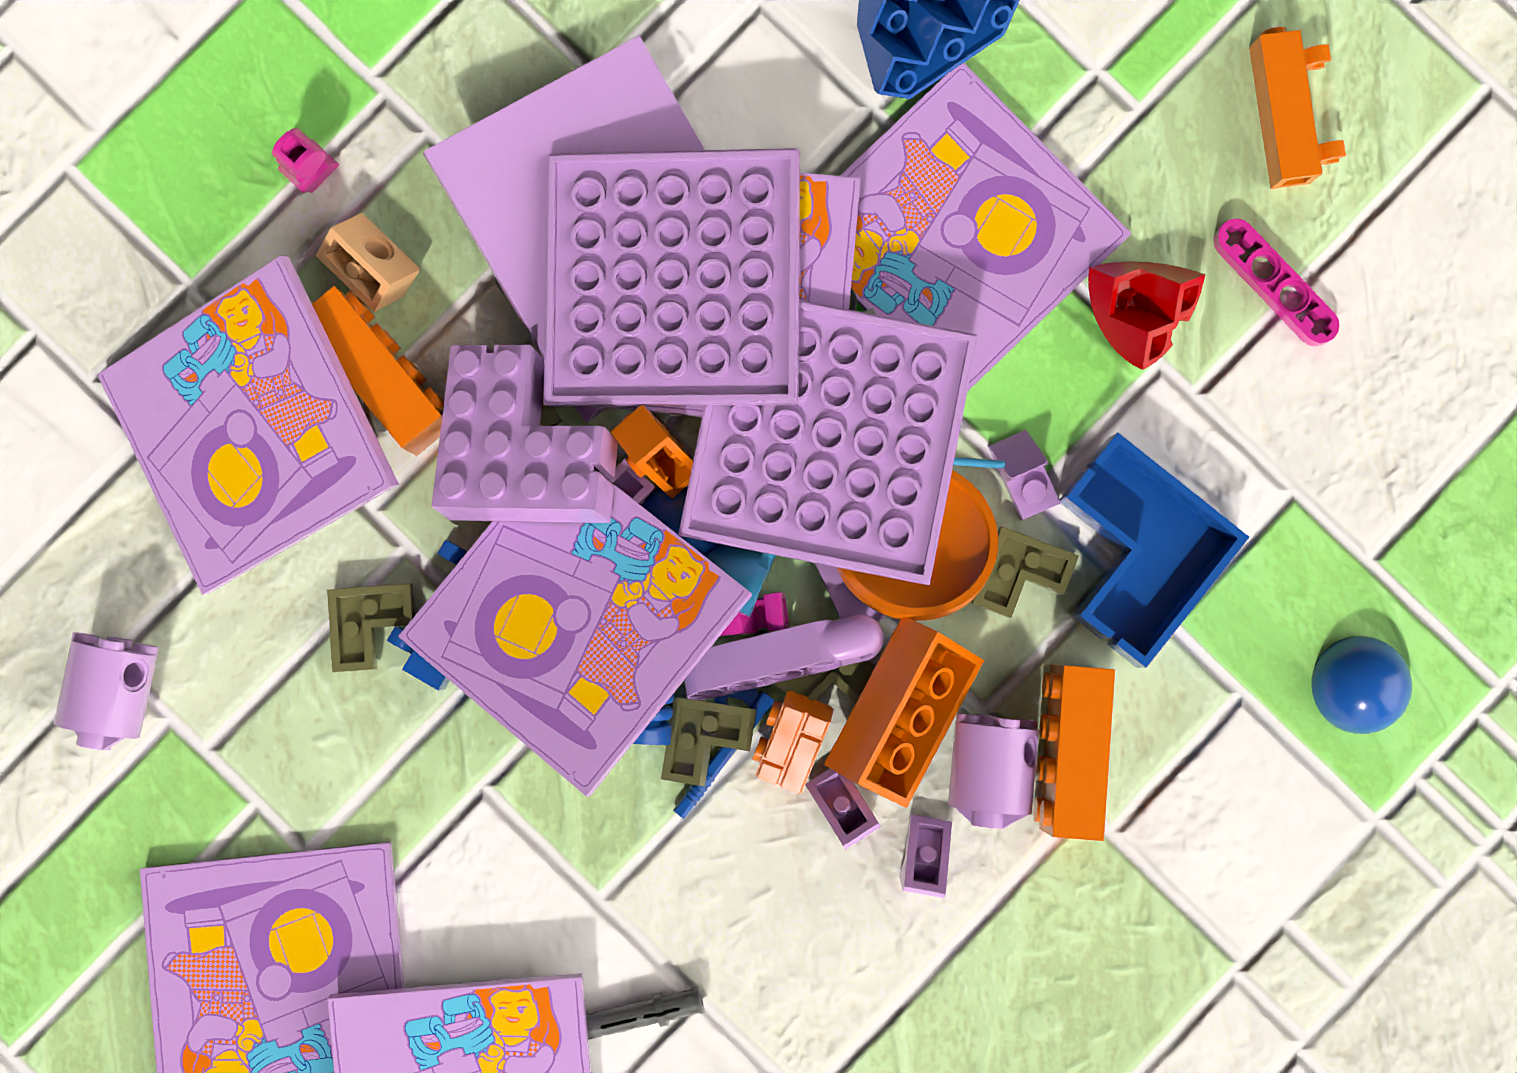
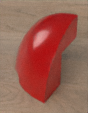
M1137 261L1111 262L1089 267V297L1099 328L1110 345L1126 361L1141 370L1148 368L1163 357L1173 346L1171 341L1172 331L1177 327L1179 321L1188 322L1192 317L1201 295L1206 274L1168 264Z

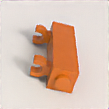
M1274 27L1261 32V35L1249 48L1270 189L1311 184L1323 174L1321 165L1335 164L1339 162V158L1346 157L1344 140L1318 144L1307 70L1322 69L1325 67V62L1331 61L1329 44L1303 49L1301 30L1286 31L1285 27Z

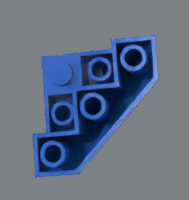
M859 0L857 28L874 91L880 95L911 99L1003 37L1020 0Z

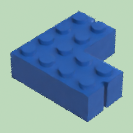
M1117 432L1104 442L1086 465L1088 469L1082 471L1059 499L1063 506L1122 552L1073 613L1072 617L1098 638H1111L1107 645L1136 668H1147L1249 539V536Z

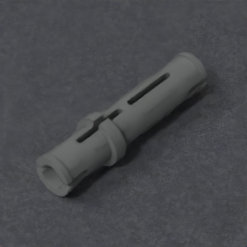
M697 986L693 989L664 996L662 992L653 994L652 999L586 1014L588 1040L657 1023L660 1027L669 1025L670 1020L699 1013L703 1014L705 1009L700 988Z

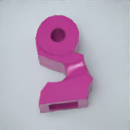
M299 128L291 129L282 135L272 149V155L279 163L277 169L303 194L306 192L313 193L340 165L317 142L306 136Z
M786 593L765 594L763 598H758L751 616L738 613L720 636L757 633L763 629L779 631L790 628Z

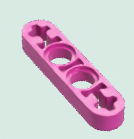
M1230 219L1217 229L1213 242L1219 255L1304 343L1314 347L1322 346L1336 337L1340 327L1336 314L1249 223L1242 219ZM1226 230L1231 234L1235 231L1240 232L1242 235L1239 239L1240 245L1234 244L1230 247L1226 243V240L1229 238ZM1253 245L1257 250L1252 252L1245 258L1244 261H1242L1239 257L1242 254H1244L1245 251L1241 248V246L1245 250H1248ZM1255 258H1265L1271 263L1272 274L1269 278L1262 279L1254 275L1251 266ZM1284 287H1293L1300 294V303L1297 308H1288L1282 304L1280 292ZM1310 304L1313 309L1307 312L1306 316L1298 320L1295 315L1305 310ZM1309 317L1313 321L1320 319L1325 321L1326 325L1323 327L1325 334L1321 332L1314 335L1311 332L1314 323Z

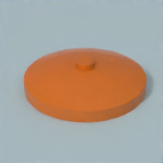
M952 470L930 585L836 568L848 589L860 601L881 614L897 619L908 617L914 621H926L945 617L970 603L987 583L994 568L998 552L996 521L990 506L980 491L965 477Z

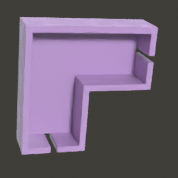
M451 345L431 507L449 520L610 523L614 486L606 478H615L618 441L604 426H540L544 391V359L531 345H494V352L487 345ZM594 466H595L600 472H593Z

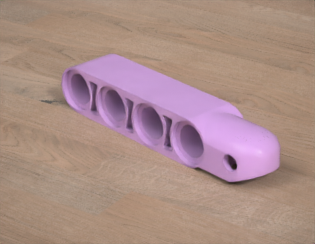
M856 615L835 621H816L710 647L684 680L687 698L691 700L712 699L870 660L882 648L884 642L883 630L873 617Z

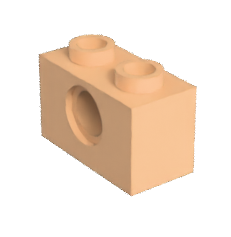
M363 213L331 227L316 254V257L373 312L404 297L420 271V268Z

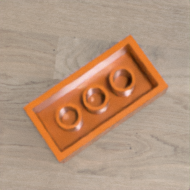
M333 286L313 302L312 306L352 388L400 447L418 456L440 438L444 400L431 387L426 390L424 389L422 384L427 379L412 361H409L404 355L400 358L396 355L401 347L378 323L374 325L370 323L375 316L360 298L358 299L351 290L344 294L336 286Z
M908 617L901 618L824 765L854 783L907 808L985 660L938 631Z
M1050 664V673L1045 672L1043 675L1042 696L1048 697L1047 714H1041L1039 737L1040 739H1045L1044 756H1038L1036 766L1037 780H1042L1041 797H1035L1033 817L1034 822H1039V829L1051 837L1104 841L1115 669Z

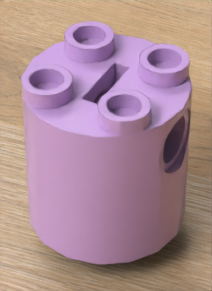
M73 632L54 725L75 731L78 737L76 745L90 749L111 750L113 745L125 738H140L159 647L133 643L132 640L107 636V639H102L96 635Z
M957 713L948 806L956 808L971 822V825L985 828L1004 829L1027 815H1031L1039 738L1038 721Z

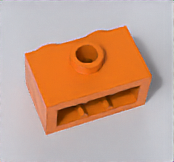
M643 404L633 413L628 414L619 425L610 431L628 454L625 461L640 478L646 474L671 498H674L689 485L694 459L681 442Z

